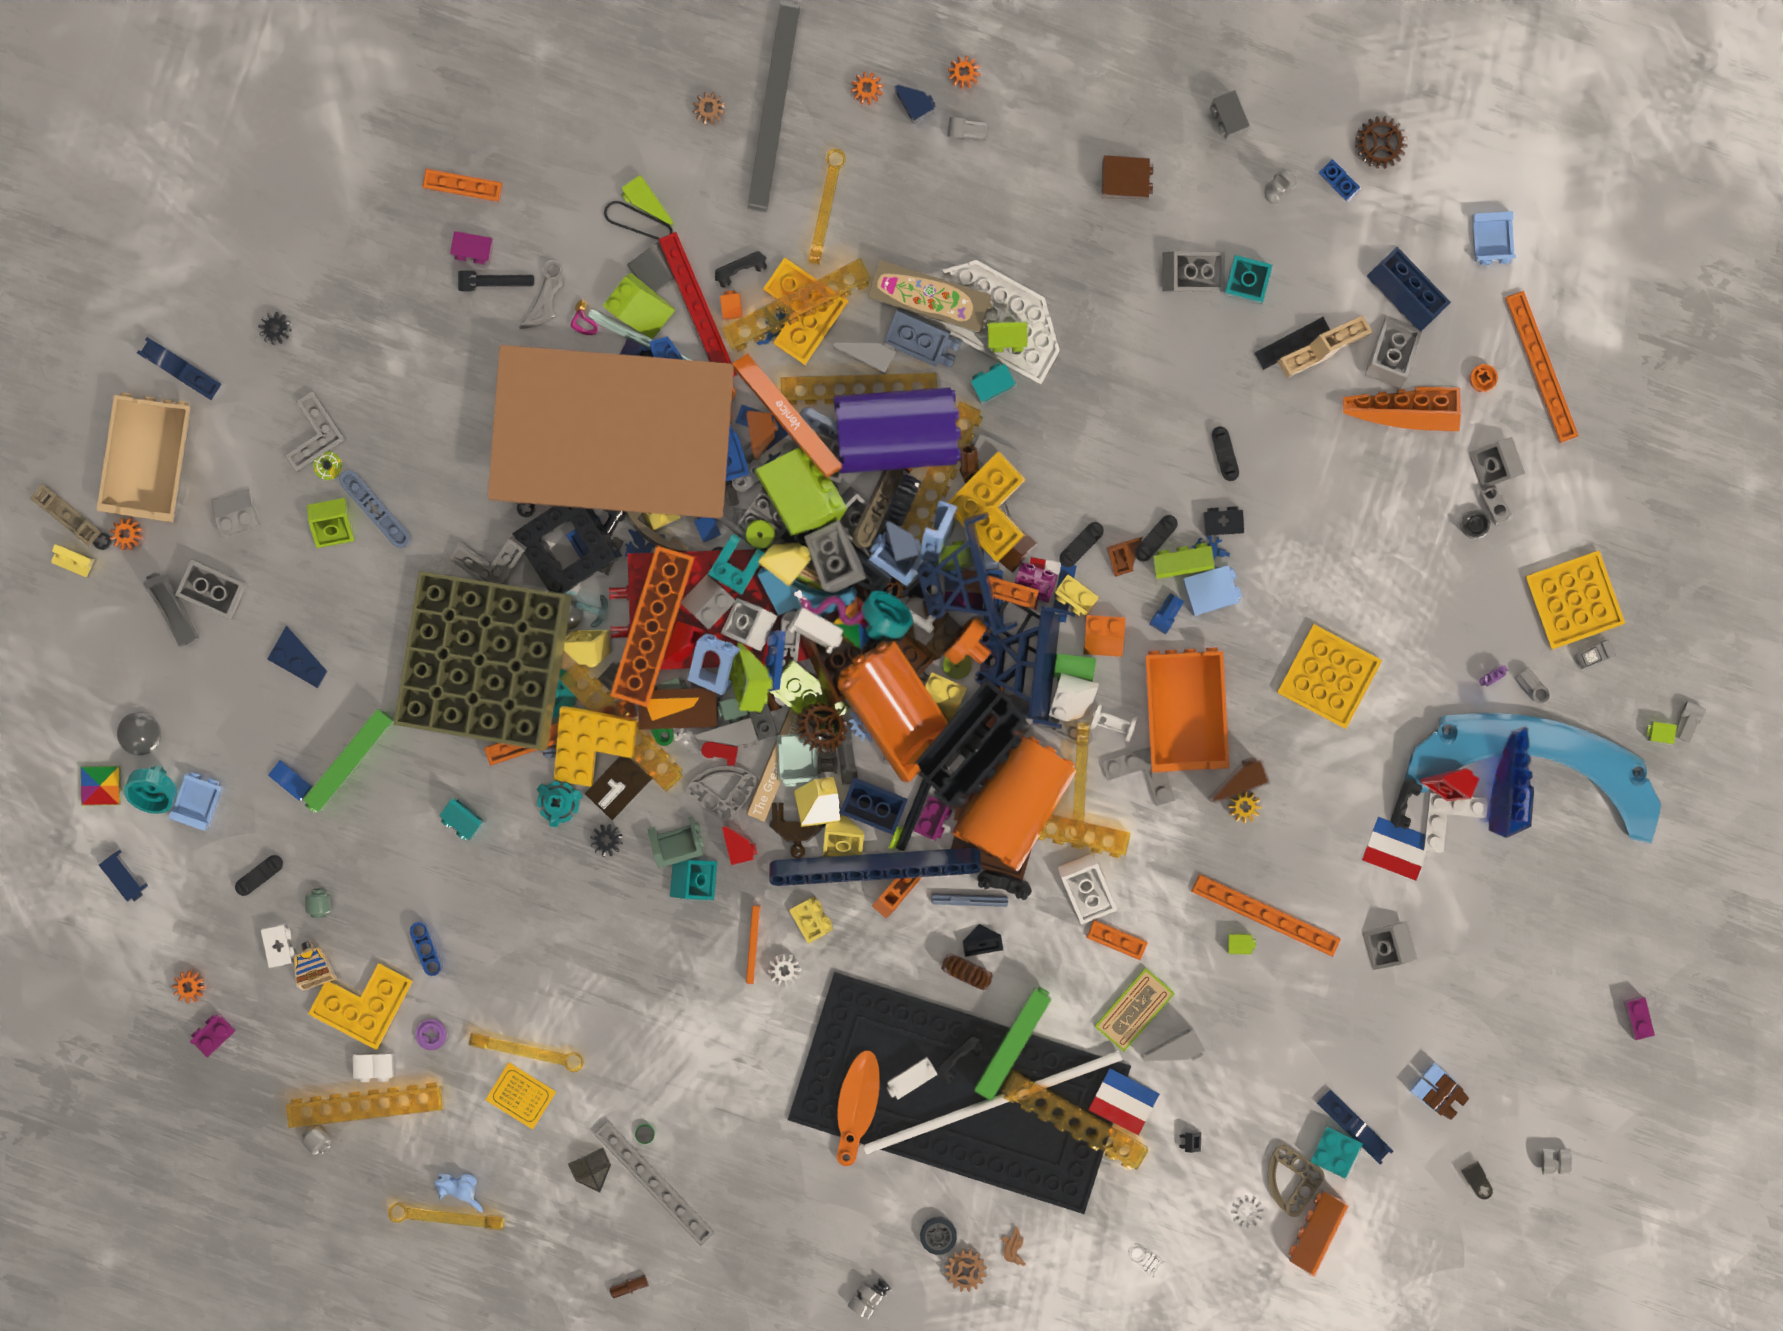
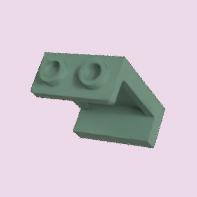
M692 816L688 817L690 825L657 835L655 827L647 829L658 869L703 855L701 847L704 846L702 836H698L701 833L698 822L694 823Z

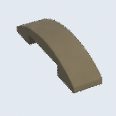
M41 484L30 497L33 502L44 511H47L88 547L101 534V531L44 484Z
M624 511L633 528L653 545L676 552H687L689 547L674 536L668 542L639 521L638 518L641 516V512Z

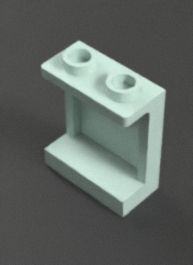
M801 734L776 735L778 782L783 783L787 787L796 786V783L803 782V785L814 779H820L817 773L816 748L809 751V744L803 746L805 740H798Z

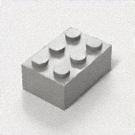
M190 560L175 596L227 619H232L247 583L195 560Z

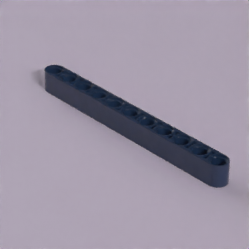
M976 848L774 860L769 864V882L774 886L975 874L981 870V852Z

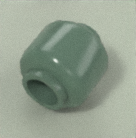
M312 889V893L305 896L306 913L310 914L312 918L326 917V914L331 911L330 895L323 892V889Z

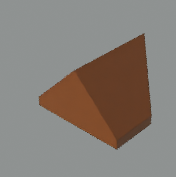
M1143 537L1106 548L1115 577L1134 571L1135 549L1141 543Z

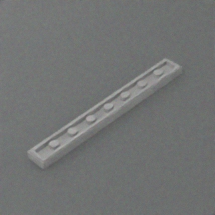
M609 1120L594 1133L604 1146L700 1246L715 1233Z

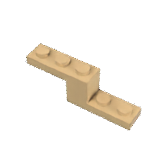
M1362 315L1319 335L1310 345L1280 358L1277 362L1286 377L1289 378L1331 358L1340 348L1370 335L1373 331Z

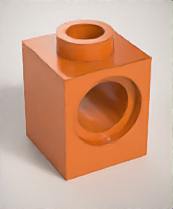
M735 290L725 291L724 295L720 296L723 320L743 318L740 294L735 293Z

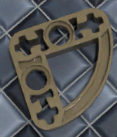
M1279 1145L1273 1151L1269 1161L1268 1185L1279 1207L1288 1215L1297 1217L1304 1211L1323 1182L1324 1172L1320 1167L1311 1163L1290 1147ZM1287 1149L1286 1153L1290 1157H1292V1154L1296 1155L1291 1159L1290 1165L1287 1164L1289 1161L1287 1158H1279V1150ZM1297 1159H1302L1305 1163L1304 1168L1301 1170L1294 1168V1162ZM1278 1162L1303 1177L1287 1202L1282 1198L1277 1187L1276 1169ZM1309 1164L1312 1165L1309 1168L1311 1171H1320L1319 1175L1321 1177L1319 1179L1315 1178L1312 1180V1175L1308 1172L1306 1176L1303 1175ZM1303 1186L1310 1188V1194L1307 1197H1302L1299 1193L1300 1188ZM1295 1195H1297L1301 1200L1305 1202L1304 1204L1299 1202V1204L1297 1205L1299 1211H1293V1213H1291V1208L1289 1207V1205H1294L1297 1202V1199L1294 1198Z

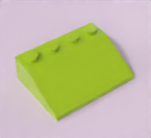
M801 448L795 449L755 470L791 535L840 521L847 509L830 477L826 478Z

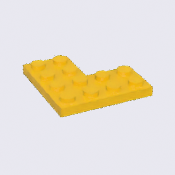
M785 257L763 288V291L794 311L773 344L803 365H806L849 301Z
M997 452L947 502L957 506L956 519L964 528L966 517L988 512L989 516L975 522L980 545L995 562H999L1025 536L999 507L1026 480L1001 452Z
M562 705L559 714L554 780L591 787L594 779L596 752L632 758L634 756L637 719Z
M378 963L361 997L331 981L324 983L308 1015L378 1050L413 980Z

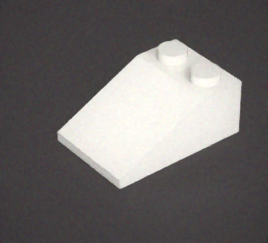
M1094 853L1058 867L1061 879L1081 925L1117 911Z

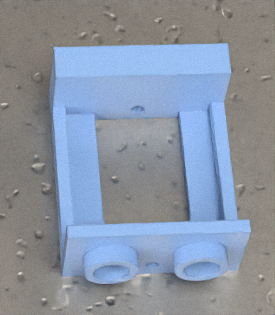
M704 634L696 643L688 681L723 695L731 687L732 681L728 680L734 655L740 651V648L735 647L732 643L717 639L714 635ZM708 650L716 652L720 657L718 674L701 668L704 654Z

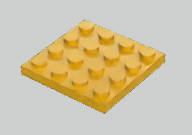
M1599 550L1525 576L1551 650L1625 624Z
M1313 624L1277 693L1346 729L1382 660Z

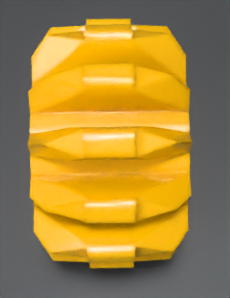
M1247 791L1243 792V797H1241V794L1236 795L1238 797L1237 800L1233 797L1230 798L1231 801L1235 802V805L1229 804L1228 808H1235L1234 811L1230 812V815L1232 816L1237 813L1236 821H1239L1241 816H1243L1242 823H1246V817L1248 816L1249 820L1253 822L1252 814L1255 816L1260 815L1254 811L1255 809L1262 808L1260 805H1255V803L1260 801L1259 798L1252 800L1255 793L1251 792L1249 797H1247ZM1243 801L1250 805V809H1246L1247 812H1243V809L1240 808V804L1243 805Z

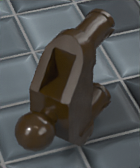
M777 802L772 803V820L769 822V827L788 843H794L790 848V854L793 858H802L805 855V848L801 842H809L826 824L801 827L800 821L786 822L784 820V803L779 802L778 811Z

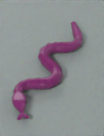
M800 590L794 594L799 596L801 606L813 614L822 613L830 604H836L840 620L846 625H855L864 617L862 610L852 618L847 617L845 603L837 596L827 597L817 608H813L810 601L806 597L801 596Z

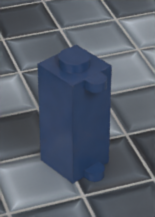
M119 849L100 863L99 867L127 902L131 900L135 902L143 896L142 891L148 887V884L142 885L119 856L122 853Z

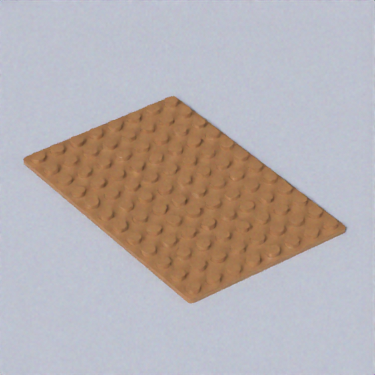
M501 345L498 359L488 499L491 501L722 518L734 366L729 363Z

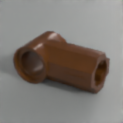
M965 445L960 449L961 467L959 471L965 484L979 471L977 448L971 445Z

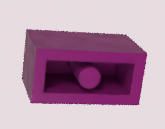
M454 231L450 255L455 256L454 260L466 262L467 258L473 259L475 264L485 265V262H490L494 239Z
M1641 996L1623 1001L1632 1038L1640 1040L1655 1036L1646 998Z

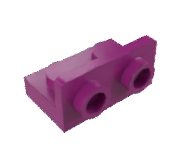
M1022 562L1014 583L1039 590L1037 599L1049 603L1058 575L1051 570H1043L1035 567L1033 564Z
M929 796L914 832L936 841V838L941 839L945 830L942 827L944 820H949L953 810L949 809L940 800Z
M213 1014L205 1021L207 1025L202 1030L198 1028L191 1035L193 1039L190 1043L194 1044L206 1058L236 1031L221 1014L217 1016Z

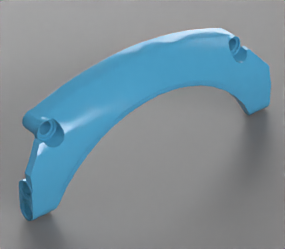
M1469 713L1444 715L1439 719L1438 732L1434 731L1416 746L1413 754L1410 756L1405 779H1416V783L1422 785L1421 793L1427 792L1429 788L1421 784L1420 779L1457 770L1465 765L1487 758L1527 755L1562 763L1587 776L1609 796L1625 822L1630 839L1652 843L1660 815L1661 802L1650 779L1646 778L1647 767L1645 760L1625 748L1586 730L1550 719L1517 714ZM1445 724L1452 726L1450 729L1443 728ZM1637 766L1642 767L1640 771L1633 770Z

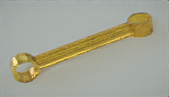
M832 149L826 156L829 167L808 262L820 265L839 171L846 162V156L840 149ZM834 152H838L843 157L842 163L838 166H833L829 162V156Z
M1078 722L1073 820L1068 827V833L1073 839H1082L1088 832V827L1084 822L1090 723ZM1077 822L1083 824L1085 828L1084 834L1080 837H1076L1071 833L1072 825Z
M471 1033L468 1045L563 1065L570 1072L579 1071L584 1064L583 1056L578 1052L563 1054L490 1038L476 1033ZM571 1055H576L581 1060V1065L576 1069H571L567 1065V1059Z
M401 1202L394 1203L388 1209V1217L395 1223L409 1219L504 1230L505 1218L500 1216H481L408 1208ZM396 1205L401 1206L405 1211V1216L402 1219L397 1220L392 1216L391 1211Z

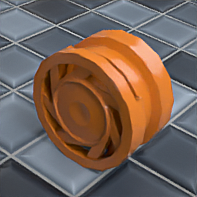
M1488 364L1478 365L1470 374V384L1478 392L1490 391L1498 381L1497 371Z

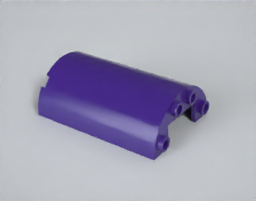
M951 387L833 396L839 444L838 458L842 464L840 474L956 465L957 460H961L960 448H957V439H961L960 427L956 428V420H959V410L954 408L956 393L955 390H951Z

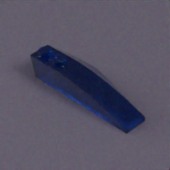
M1525 725L1511 732L1499 759L1492 787L1488 831L1505 838L1530 828L1532 825L1534 786L1530 784L1533 775L1532 771H1529L1531 756L1527 754L1530 745L1528 727Z

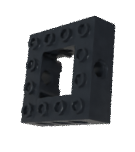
M553 506L512 533L516 540L527 547L524 551L526 557L547 590L552 593H567L622 557L605 527L591 508ZM570 519L590 552L562 570L560 561L556 560L549 549L550 545L546 541H539V539L552 533L555 528L569 522Z

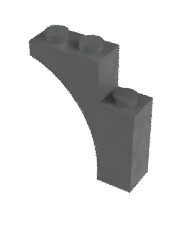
M156 572L147 576V581L142 583L163 614L178 646L182 647L199 639L180 597L175 596L167 575Z

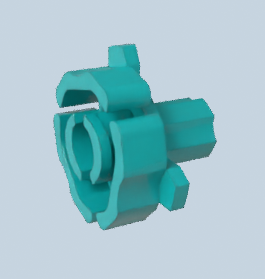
M560 781L549 783L547 786L541 783L536 789L539 793L537 806L543 807L544 803L545 810L542 809L540 811V815L549 821L550 827L558 828L560 823L573 819V815L560 818L571 810L573 801L575 807L572 813L579 812L580 799L583 796L581 791H576L570 783H563V786L568 788L571 794L562 788L550 790L553 786L561 785ZM554 798L561 800L559 803L560 807L555 805Z

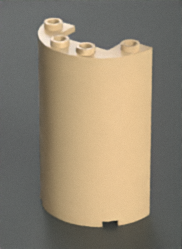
M121 392L120 396L114 395L96 511L174 522L191 411L189 402L177 401V404H174L175 401L163 399V403L155 402L156 398L144 396V400L133 398L131 393Z

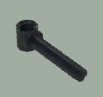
M458 271V291H476L477 287L534 286V275H477L475 271Z

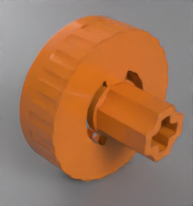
M973 616L961 627L963 628L962 632L943 654L955 665L967 654L981 664L991 653V650L979 641L986 631L987 625L976 616Z

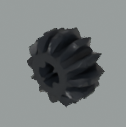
M275 312L274 318L271 313H267L269 320L262 317L261 320L265 322V325H258V328L264 329L259 335H266L264 341L268 342L271 339L272 345L276 344V339L280 344H283L281 337L289 339V336L285 333L292 332L291 328H286L291 322H284L286 319L284 314L279 318V312ZM273 324L280 327V329H277L279 330L277 333L271 331Z
M602 824L600 825L602 832L595 828L594 832L598 836H590V839L596 840V842L591 843V847L598 845L595 853L602 849L603 857H605L607 850L609 855L613 856L612 848L616 852L620 851L615 845H623L622 841H617V838H621L623 835H615L619 830L618 827L611 831L612 824H608L607 830H605V826ZM605 835H609V839L612 840L611 844L608 843V846L604 845L605 842L602 841V837L605 838Z

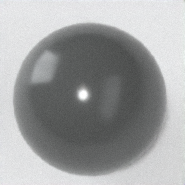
M145 712L128 714L118 725V742L130 754H148L160 742V726L157 720L150 714Z

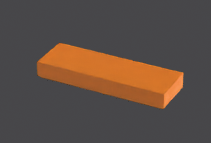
M1093 920L1086 937L1138 960H1141L1148 944L1146 941L1096 920Z

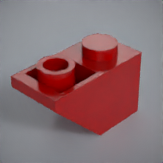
M676 621L664 658L677 663L688 658L695 652L696 643L705 634V630Z

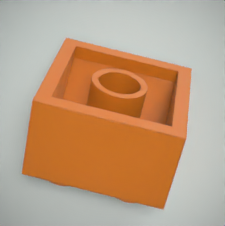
M1086 615L1083 654L1122 657L1125 617Z

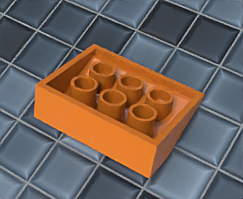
M1325 1190L1316 1194L1313 1201L1315 1206L1312 1211H1308L1305 1217L1307 1223L1304 1228L1301 1227L1296 1236L1298 1241L1295 1246H1291L1288 1252V1256H1290L1289 1261L1312 1276H1315L1349 1206L1343 1199Z

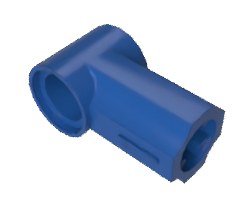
M1170 593L1149 625L1166 635L1184 601Z

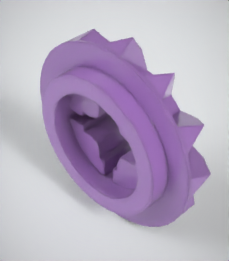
M1497 667L1483 676L1479 683L1481 686L1486 685V687L1495 683L1506 675L1507 667Z
M428 1019L419 1024L415 1036L417 1043L423 1049L436 1050L445 1043L447 1034L446 1028L441 1022ZM432 1026L433 1032L439 1036L433 1037L430 1043L429 1036L423 1035V1033L430 1032Z

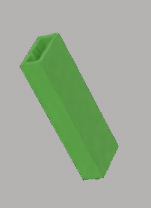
M377 709L303 799L306 802L305 806L313 813L324 811L391 729L394 719L382 709Z
M1040 986L1038 989L1033 987L974 1087L977 1093L992 1101L1052 1000L1047 990Z

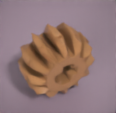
M704 92V99L699 95L697 96L700 103L693 102V106L698 107V109L693 110V114L700 113L696 120L699 121L704 117V125L707 124L708 119H710L711 125H714L713 118L721 121L718 114H725V111L720 109L725 107V103H719L722 99L721 96L714 100V92L711 93L710 98H708L707 92ZM708 104L710 106L712 104L713 111L706 113L705 105Z

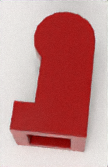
M706 742L702 745L701 753L705 758L718 757L728 759L727 765L735 766L738 752L737 746L716 742Z

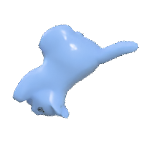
M449 1174L438 1175L439 1180H435L434 1184L439 1194V1200L445 1195H452L459 1200L468 1202L479 1212H483L481 1205L474 1200L475 1185L477 1183L474 1176L463 1174L459 1179H455Z

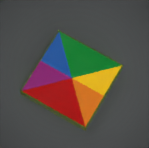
M857 596L853 603L845 607L846 615L849 618L854 617L862 610L864 602ZM838 615L831 623L843 630L841 636L858 651H861L871 639L866 631L869 622L865 617L855 625H846L841 622Z
M120 766L80 767L81 806L121 805Z

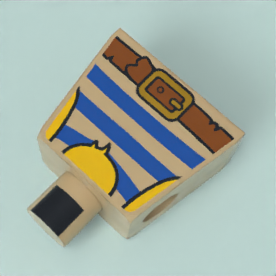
M312 941L302 943L303 953L294 956L296 986L304 991L337 979L325 952L321 948L314 949Z

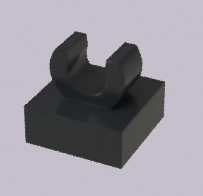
M1186 1132L1179 1135L1180 1138H1185V1145H1179V1148L1185 1149V1152L1189 1153L1201 1152V1132Z

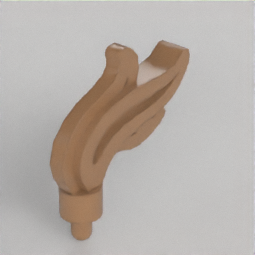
M1015 1227L1011 1239L1008 1237H1002L1001 1239L1005 1243L1003 1255L1008 1262L1026 1266V1263L1022 1261L1023 1259L1017 1255L1018 1249L1023 1244V1237L1018 1241L1020 1232Z

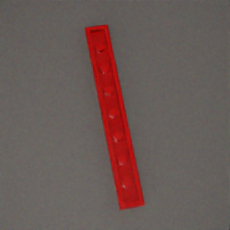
M677 232L659 238V245L709 362L732 364ZM735 370L733 372V377L737 376Z

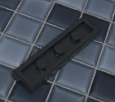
M1321 317L1254 354L1262 369L1265 370L1278 363L1277 361L1280 358L1310 345L1319 335L1330 331V328L1325 318Z

